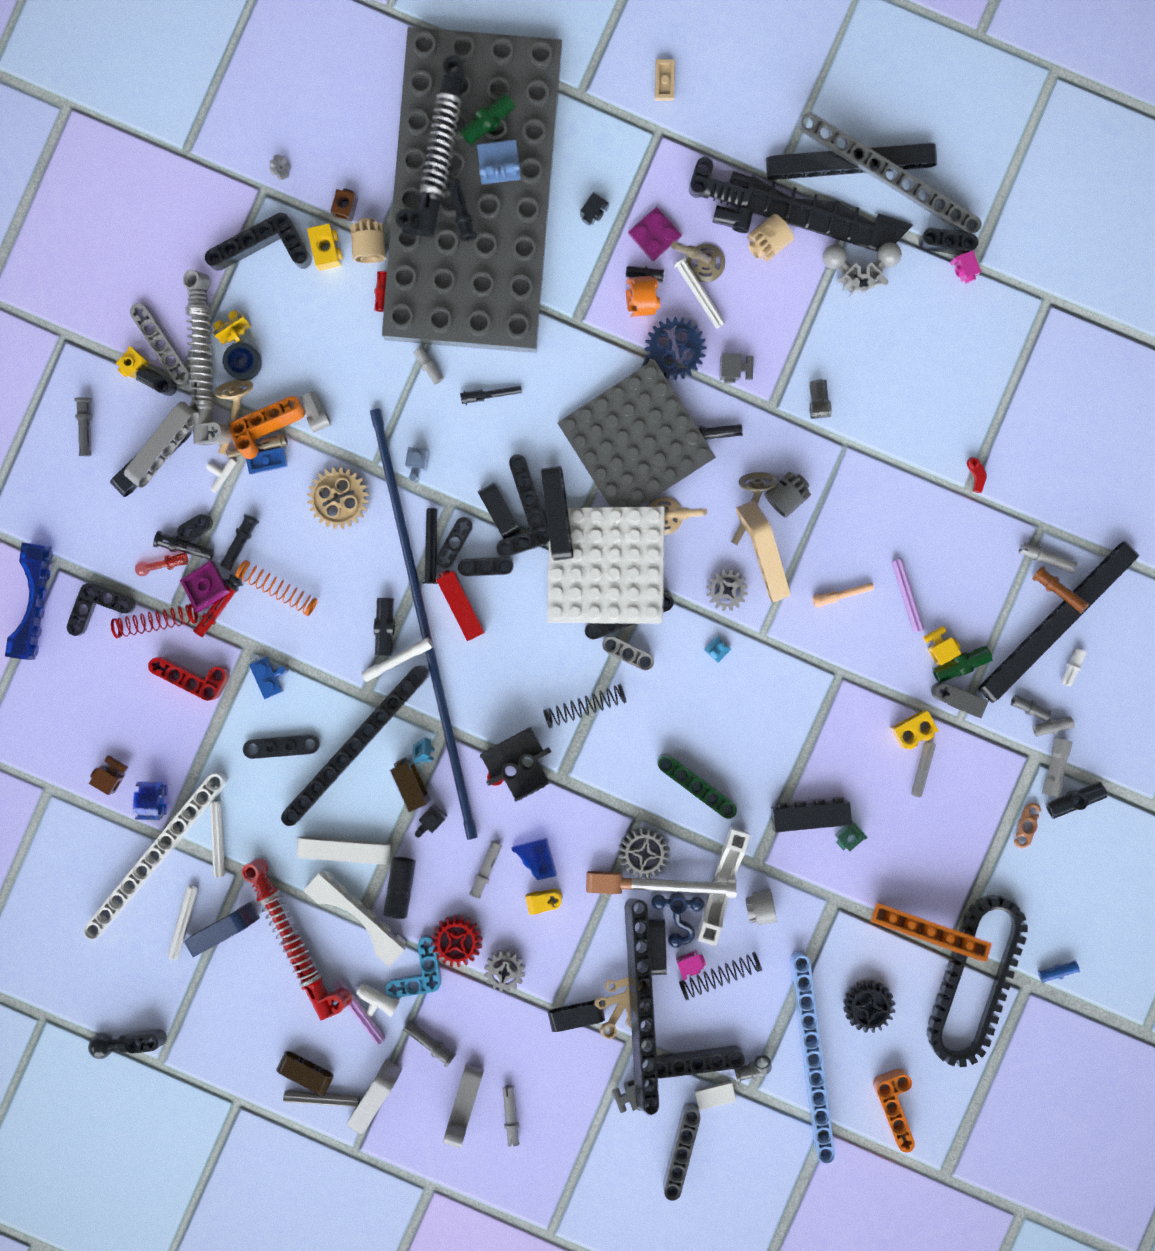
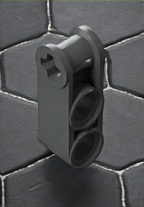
M936 683L931 688V695L935 699L982 719L989 700L944 683ZM940 689L945 691L944 695L939 692Z

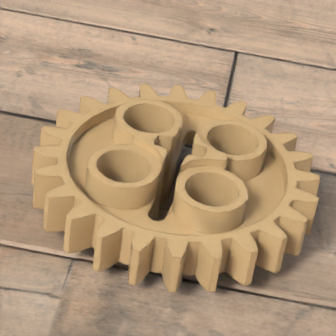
M332 467V473L325 469V476L318 473L319 481L313 479L316 485L309 486L313 492L307 493V496L312 497V500L307 501V503L313 505L309 511L316 512L313 518L320 517L318 523L322 524L326 521L325 527L328 528L333 524V529L335 530L338 528V525H340L341 529H345V524L352 527V521L359 523L357 517L364 518V515L361 513L362 510L368 511L364 504L370 503V501L365 500V497H368L370 494L364 492L368 486H361L364 480L362 478L356 480L358 474L354 473L351 476L350 469L344 473L343 467H340L339 472H337L335 467ZM342 481H347V489L341 491L339 484ZM328 488L330 495L328 498H323L322 491ZM354 491V494L340 498V503L337 501H333L327 504L326 506H323V503L335 500L337 498V494L340 496H344L349 492ZM353 498L355 506L349 509L347 501ZM332 506H336L338 509L335 516L329 514Z

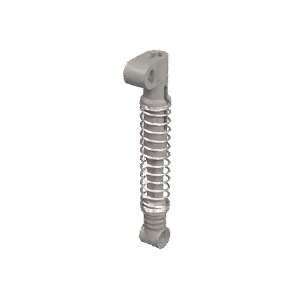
M190 269L183 276V284L187 288V295L189 296L188 305L185 307V314L191 316V319H187L186 322L192 323V327L186 328L187 330H192V334L186 336L192 338V342H187V345H192L193 349L187 350V352L193 353V357L187 358L190 360L188 367L191 368V372L188 373L191 375V380L188 381L191 383V387L188 389L192 392V395H189L192 398L189 406L199 413V419L193 426L194 445L226 444L232 439L230 426L212 422L214 399L211 395L214 394V391L211 388L214 384L211 383L213 376L210 373L213 369L210 365L213 362L210 358L213 355L208 352L212 349V346L208 344L212 339L207 337L212 333L207 329L211 326L207 322L211 319V316H209L211 311L206 302V292L210 287L211 281L208 275Z

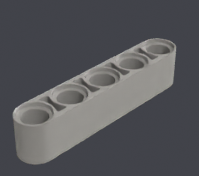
M184 401L176 404L127 466L124 475L139 488L146 486L199 419V413Z

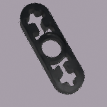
M459 518L454 524L436 558L437 564L440 567L450 568L454 564L473 529V524L468 518ZM467 521L469 529L463 530L462 535H465V537L462 539V537L454 534L456 530L459 533L461 530L459 524ZM454 537L460 540L458 548H451L449 545V541ZM447 547L449 550L456 553L454 556L450 553L448 557L450 563H445L443 565V561L440 558L441 556L447 555L448 551H444Z

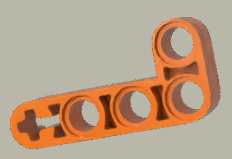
M290 396L233 421L230 425V432L236 448L246 459L256 457L259 452L256 439L301 420L306 413L304 407L297 397Z
M898 1068L877 1076L873 1080V1087L895 1143L902 1152L909 1153L913 1151L915 1141L897 1095L910 1090L912 1080L905 1070ZM905 1077L904 1082L897 1083L899 1078ZM887 1084L886 1089L879 1090L881 1085ZM894 1102L891 1108H887L888 1103ZM896 1120H901L899 1125H893ZM902 1134L905 1136V1142H903L901 1137Z

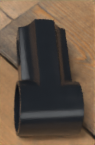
M717 205L712 223L731 227L733 231L738 233H748L753 212L743 208L735 210Z
M144 365L138 369L136 373L137 381L165 396H172L176 393L177 385L173 380ZM167 382L168 387L163 390V384Z

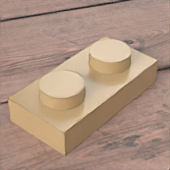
M656 59L655 101H674V59Z

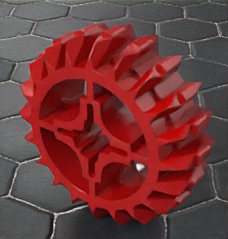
M456 914L453 915V920L447 916L445 918L446 923L441 920L439 922L441 927L435 926L434 928L437 933H432L431 937L436 939L431 942V945L436 946L433 949V953L439 952L437 959L444 957L443 964H446L447 960L451 961L450 967H453L454 962H457V967H461V961H463L464 965H468V959L473 962L475 960L474 955L478 956L480 954L478 949H481L483 946L479 943L483 940V936H477L481 933V929L475 930L477 923L475 922L471 925V918H468L467 922L464 921V915H461L460 920H457ZM461 927L464 928V930L461 932H457L454 929L450 928ZM444 932L447 933V938L449 939V943L445 948L442 943V934ZM469 934L472 937V947L470 950L465 943V939ZM462 937L460 943L456 942L452 945L454 939L457 940L458 938ZM452 950H458L464 954L456 955L450 952Z

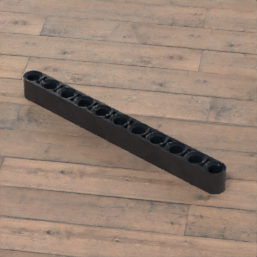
M1126 541L1115 547L1072 591L1088 602V607L1082 613H1079L1078 610L1063 600L983 681L978 690L991 703L999 700L1137 560L1139 554Z
M419 665L410 670L283 811L281 821L284 825L293 826L306 815L429 677L427 667ZM417 669L424 671V678L421 680L415 676ZM405 683L410 684L412 688L409 694L404 693L402 690V686ZM392 697L396 698L399 702L397 708L391 707L389 703ZM378 712L385 714L386 719L384 722L378 721ZM366 726L372 728L373 734L371 736H367L364 733ZM353 740L360 743L359 750L352 748L351 743ZM340 755L346 756V764L339 762L338 758ZM327 769L333 770L334 777L332 779L326 776ZM314 783H318L321 786L320 793L314 791ZM302 797L308 800L307 807L301 805L300 799ZM288 812L295 814V821L289 820Z
M629 898L625 903L624 909L635 1099L638 1109L648 1115H654L659 1110V1089L648 906L643 900ZM636 903H638V909L635 912L634 906ZM639 922V929L635 931V925ZM640 942L641 946L640 949L637 951L636 945ZM641 962V963H642V966H641V968L638 970V969H637V965H638V963ZM640 982H643V986H642V988L639 990V988H638L639 983H640ZM644 1001V1006L640 1009V1003ZM645 1021V1026L641 1029V1024ZM646 1041V1046L642 1048L643 1042ZM647 1061V1066L643 1068L644 1062ZM649 1081L648 1086L644 1088L645 1082ZM650 1100L649 1106L645 1108L646 1102Z

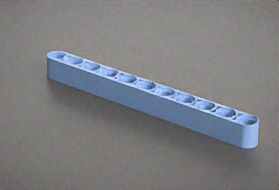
M795 951L791 955L790 961L814 1148L819 1160L824 1164H829L835 1158V1149L811 963L804 952ZM799 958L805 959L802 965H796V961ZM801 977H807V981L804 984H799L798 981ZM804 996L810 997L807 1003L801 1002ZM805 1016H812V1019L809 1022L803 1021ZM813 1034L814 1039L807 1041L806 1037ZM816 1053L817 1056L815 1059H808L810 1054ZM813 1073H819V1076L817 1078H811V1075ZM822 1092L821 1096L813 1097L814 1093ZM824 1111L822 1116H816V1113ZM821 1130H827L824 1135H818ZM823 1149H829L826 1154H821Z

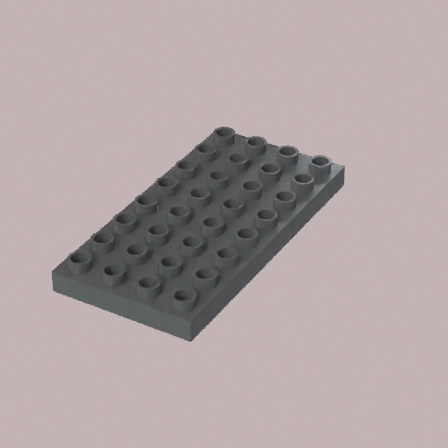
M407 27L382 337L385 341L537 353L562 59V39ZM455 55L461 59L466 70V76L462 80L460 91L462 100L461 106L458 107L460 113L456 115L458 121L455 123L457 128L453 130L455 132V136L452 138L454 144L451 145L453 151L449 153L451 155V159L448 161L450 166L446 168L449 174L445 176L447 178V182L444 183L446 189L442 191L444 198L440 203L435 234L431 238L405 234L398 227L395 217L402 209L419 211L421 201L419 191L421 189L420 186L424 184L422 178L425 177V173L423 170L427 168L424 163L428 162L426 155L429 154V150L427 147L431 146L429 139H435L430 132L437 131L431 126L432 124H438L437 121L433 120L434 116H439L434 109L441 108L435 102L437 101V93L442 88L443 62L447 57ZM458 67L452 68L451 72H455ZM503 93L507 94L512 99L516 108L501 120L499 126L494 131L485 133L470 146L463 139L459 131L474 119L479 109L485 105L489 106ZM455 108L453 113H458V110ZM455 116L452 117V121H456ZM451 124V129H454L455 125ZM450 131L449 136L451 137L454 135L452 131ZM448 139V144H451L452 140ZM516 140L521 180L482 184L477 145ZM450 180H460L468 214L473 218L472 226L474 232L477 233V237L471 241H460V230L455 223L457 216L447 185Z

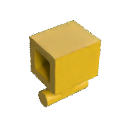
M943 625L922 637L925 643L933 640L934 645L927 649L936 665H943L961 655L959 650L961 647L956 639L952 637L942 639L941 635L947 632Z

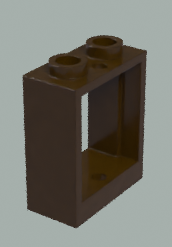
M405 757L393 763L394 767L390 769V772L408 812L410 813L427 805L431 799L412 758L407 760Z

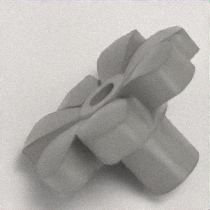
M277 154L273 156V160H270L271 166L269 170L272 175H277L278 180H284L289 177L288 170H291L290 164H286V156L280 157Z

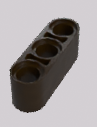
M291 1051L284 1052L276 1068L280 1075L319 1095L326 1094L334 1078L330 1071Z

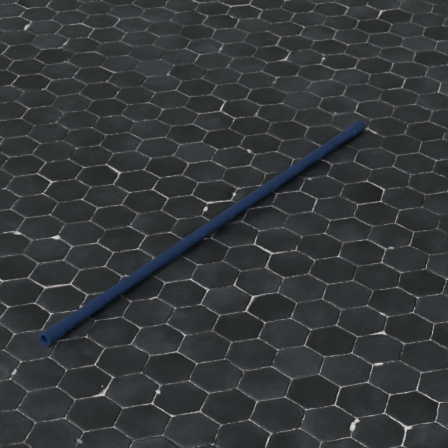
M372 409L369 412L373 428L375 429L422 640L428 637L433 644L384 430L381 409ZM433 646V648L425 651L463 816L467 840L478 838L471 813Z

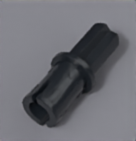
M627 266L625 276L627 278L652 276L657 278V281L663 282L664 270L647 268V266L645 268Z

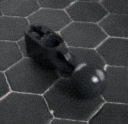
M161 1029L120 1035L118 1039H112L106 1034H98L89 1041L88 1052L95 1059H104L112 1051L117 1050L121 1053L128 1052L131 1054L152 1052L166 1043L167 1035Z

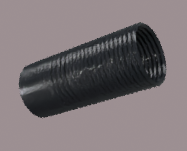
M393 857L383 915L393 919H406L408 917L416 861L406 857Z

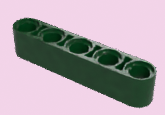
M662 754L658 757V768L664 774L722 817L731 819L736 816L737 807L730 799L671 755ZM665 758L671 760V765L668 768L661 766V761ZM679 770L686 771V777L682 780L676 777ZM696 781L702 784L701 789L698 791L692 790V784ZM710 793L717 794V799L714 802L707 801ZM725 805H732V811L730 813H723V807Z

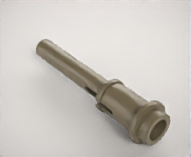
M279 433L278 436L262 439V442L257 443L259 451H268L279 447L285 448L288 445V440L285 434ZM238 449L226 452L228 459L242 455Z

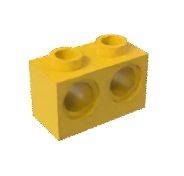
M924 709L890 727L900 747L908 750L917 747L918 742L922 740L932 739L935 737L934 733L939 731L929 711ZM926 721L927 729L921 731L920 724ZM909 730L911 737L905 741L903 734Z

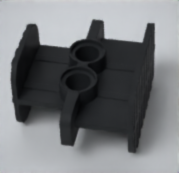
M528 727L509 739L500 742L498 745L489 748L480 754V758H482L492 777L486 783L490 786L504 779L515 802L543 789L550 781L545 775L538 759L551 753L550 747L543 750L532 727ZM524 757H530L533 760V764L530 767L523 765L522 759ZM513 766L516 774L513 776L507 775L505 768Z

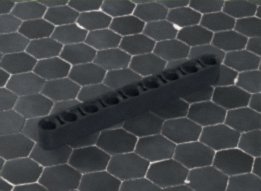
M935 143L870 148L903 170L931 168L938 164ZM855 149L853 152L856 159L861 158V151L859 149ZM833 151L774 155L766 158L768 180L866 173ZM871 159L870 167L875 170L878 163L875 159Z

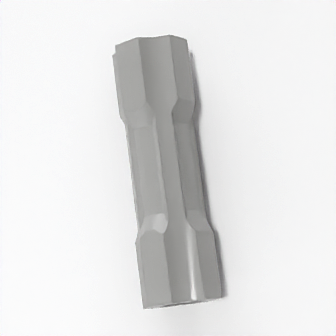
M1054 738L1051 751L1052 757L1042 790L1043 794L1060 798L1067 759L1070 756L1072 741Z

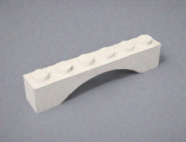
M729 826L712 882L727 883V879H735L749 842L750 834L748 831ZM708 894L696 933L698 941L717 946L729 899L726 898V894Z
M321 870L303 890L317 904L337 906L355 916L369 933L375 955L388 967L406 949L405 940L400 935L392 933L390 926L385 922L381 923L372 910H366L362 906L363 903L357 897H352L348 894V889L342 884L338 885L329 872Z

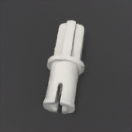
M1075 648L1069 664H1066L1068 667L1061 680L1063 685L1069 687L1073 685L1078 671L1082 670L1080 667L1087 652Z

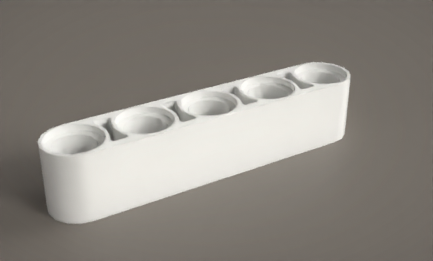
M301 836L297 840L296 857L385 865L390 864L391 844Z

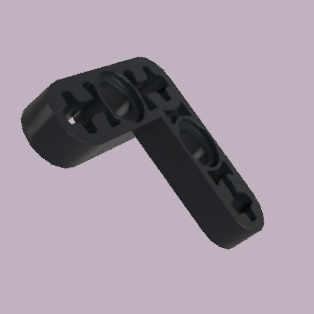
M86 583L79 590L66 626L67 632L72 636L83 635L88 628L96 604L128 614L133 612L136 607L134 599L97 584ZM91 588L93 592L99 593V595H89L86 590ZM106 593L112 595V601L109 604H106L103 600V596ZM117 601H127V604L130 605V607L124 609L123 605L116 603ZM82 604L88 607V612L85 615L79 612V607ZM76 616H77L78 618H84V621H83V620H80V621H79V619H76ZM78 624L80 630L75 632L73 625Z

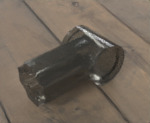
M827 380L810 381V418H830L832 407L830 400H828Z

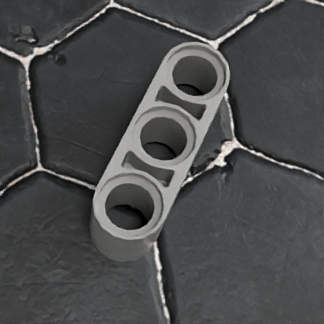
M606 637L602 642V648L605 652L641 670H650L654 665V659L650 654L615 637ZM612 639L616 642L614 650L606 649L605 643L607 640ZM626 648L633 650V656L630 659L623 657L622 653ZM644 656L650 659V665L647 667L640 665V659Z

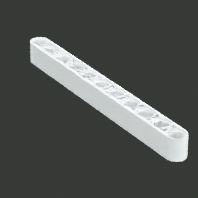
M216 772L205 779L85 925L83 933L86 938L93 940L107 931L206 811L210 803L215 800L227 785L228 778L225 773ZM214 777H218L221 782L219 786L214 784ZM202 791L208 794L207 801L202 799ZM190 806L196 809L195 815L189 812ZM178 821L183 823V830H180L177 827ZM166 836L171 838V845L165 842ZM153 851L159 853V859L153 857ZM141 866L147 868V874L142 873ZM129 880L134 882V889L129 886ZM117 895L122 897L123 903L117 901ZM105 910L109 911L110 918L105 916ZM93 925L97 926L98 933L93 930Z

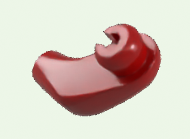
M970 457L966 465L974 477L972 492L981 494L987 479V473L978 458Z

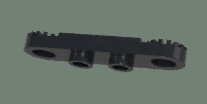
M314 735L252 739L243 745V754L249 759L313 754L319 749L320 741ZM307 739H312L315 742V747L312 750L305 747ZM250 744H255L258 748L257 753L254 755L248 752Z

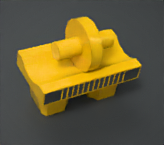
M236 310L229 313L228 317L230 320L225 324L222 320H218L213 324L214 331L212 333L222 345L233 340L242 342L239 336L251 327L246 318Z

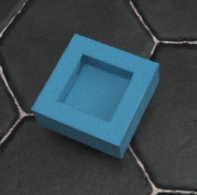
M718 636L704 649L717 663L731 650Z
M425 737L413 745V762L417 764L420 762L429 763L434 760V757L430 756V754L435 751V748L431 746L430 739Z

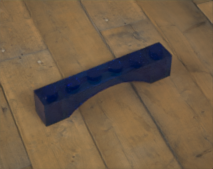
M23 542L21 544L19 562L27 577L29 600L21 623L7 638L5 657L35 660V657L38 655V638L42 633L40 624L45 613L43 604L47 597L46 584L50 578L49 564L53 559V551L50 546Z

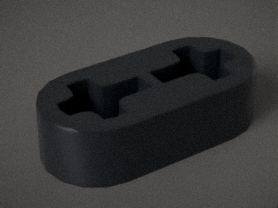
M197 515L181 524L177 529V535L183 541H192L208 532L213 526V521L208 515ZM201 519L207 520L205 523L206 527H197L201 523ZM185 528H186V529H192V528L194 529V530H192V531L189 532V537H188V536H185V535L183 536V533L185 532V530H184Z

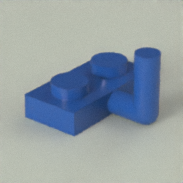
M268 657L249 664L264 699L283 692L277 677L288 673V666H280L274 670Z

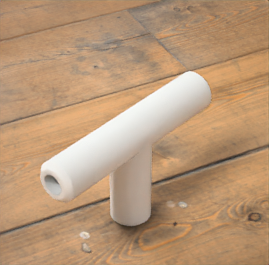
M230 458L223 470L211 462L206 465L207 470L218 476L210 488L211 491L214 493L218 492L236 465V460Z

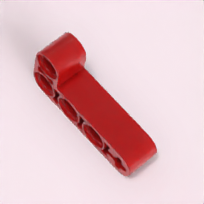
M165 657L152 658L148 663V669L152 674L205 701L218 699L230 678V671L224 666L211 668L205 678ZM160 662V666L168 669H159L157 663ZM174 670H178L180 673L178 679H175L173 676ZM217 670L223 673L221 680H218L216 677ZM192 678H194L197 681V686L195 688L191 687L190 681ZM209 687L213 688L214 695L212 697H210L207 694V689Z

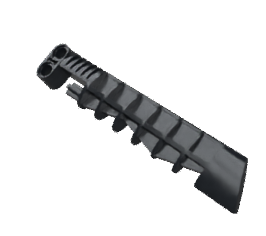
M701 157L697 161L689 184V194L694 198L702 197L708 199L711 197L713 201L717 199L720 200V203L727 202L726 205L728 206L729 203L733 204V207L740 206V208L750 210L754 214L767 218L777 214L787 224L877 252L884 243L892 242L896 244L913 226L911 223L879 213L876 216L875 222H872L858 214L860 207H857L854 212L837 200H817L818 194L814 195L813 200L795 198L796 187L793 188L790 197L775 188L776 181L769 185L758 179L754 174L748 176L733 171L729 183L710 178L713 162L708 157ZM702 164L706 165L708 171L702 172L699 166ZM695 183H699L702 185L703 189L701 191H697L694 189L693 185Z

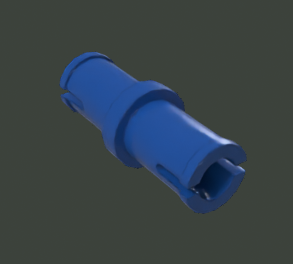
M1073 960L1072 962L1062 965L1055 964L1052 968L1038 971L1041 982L1045 983L1057 978L1061 980L1064 979V976L1079 973L1080 968L1076 960Z

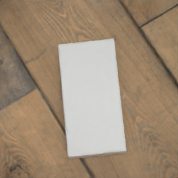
M731 1081L694 1090L699 1111L737 1102Z

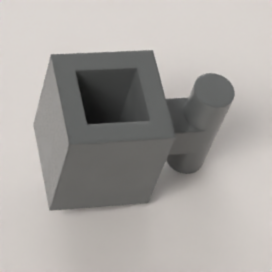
M722 353L720 357L719 380H724V383L728 384L736 383L741 378V372H745V380H753L754 356H746V363H741L742 354Z
M634 1079L624 1083L626 1093L621 1094L619 1088L612 1090L620 1113L627 1111L625 1104L630 1102L633 1111H641L636 1106ZM650 1100L646 1102L645 1108L649 1105Z

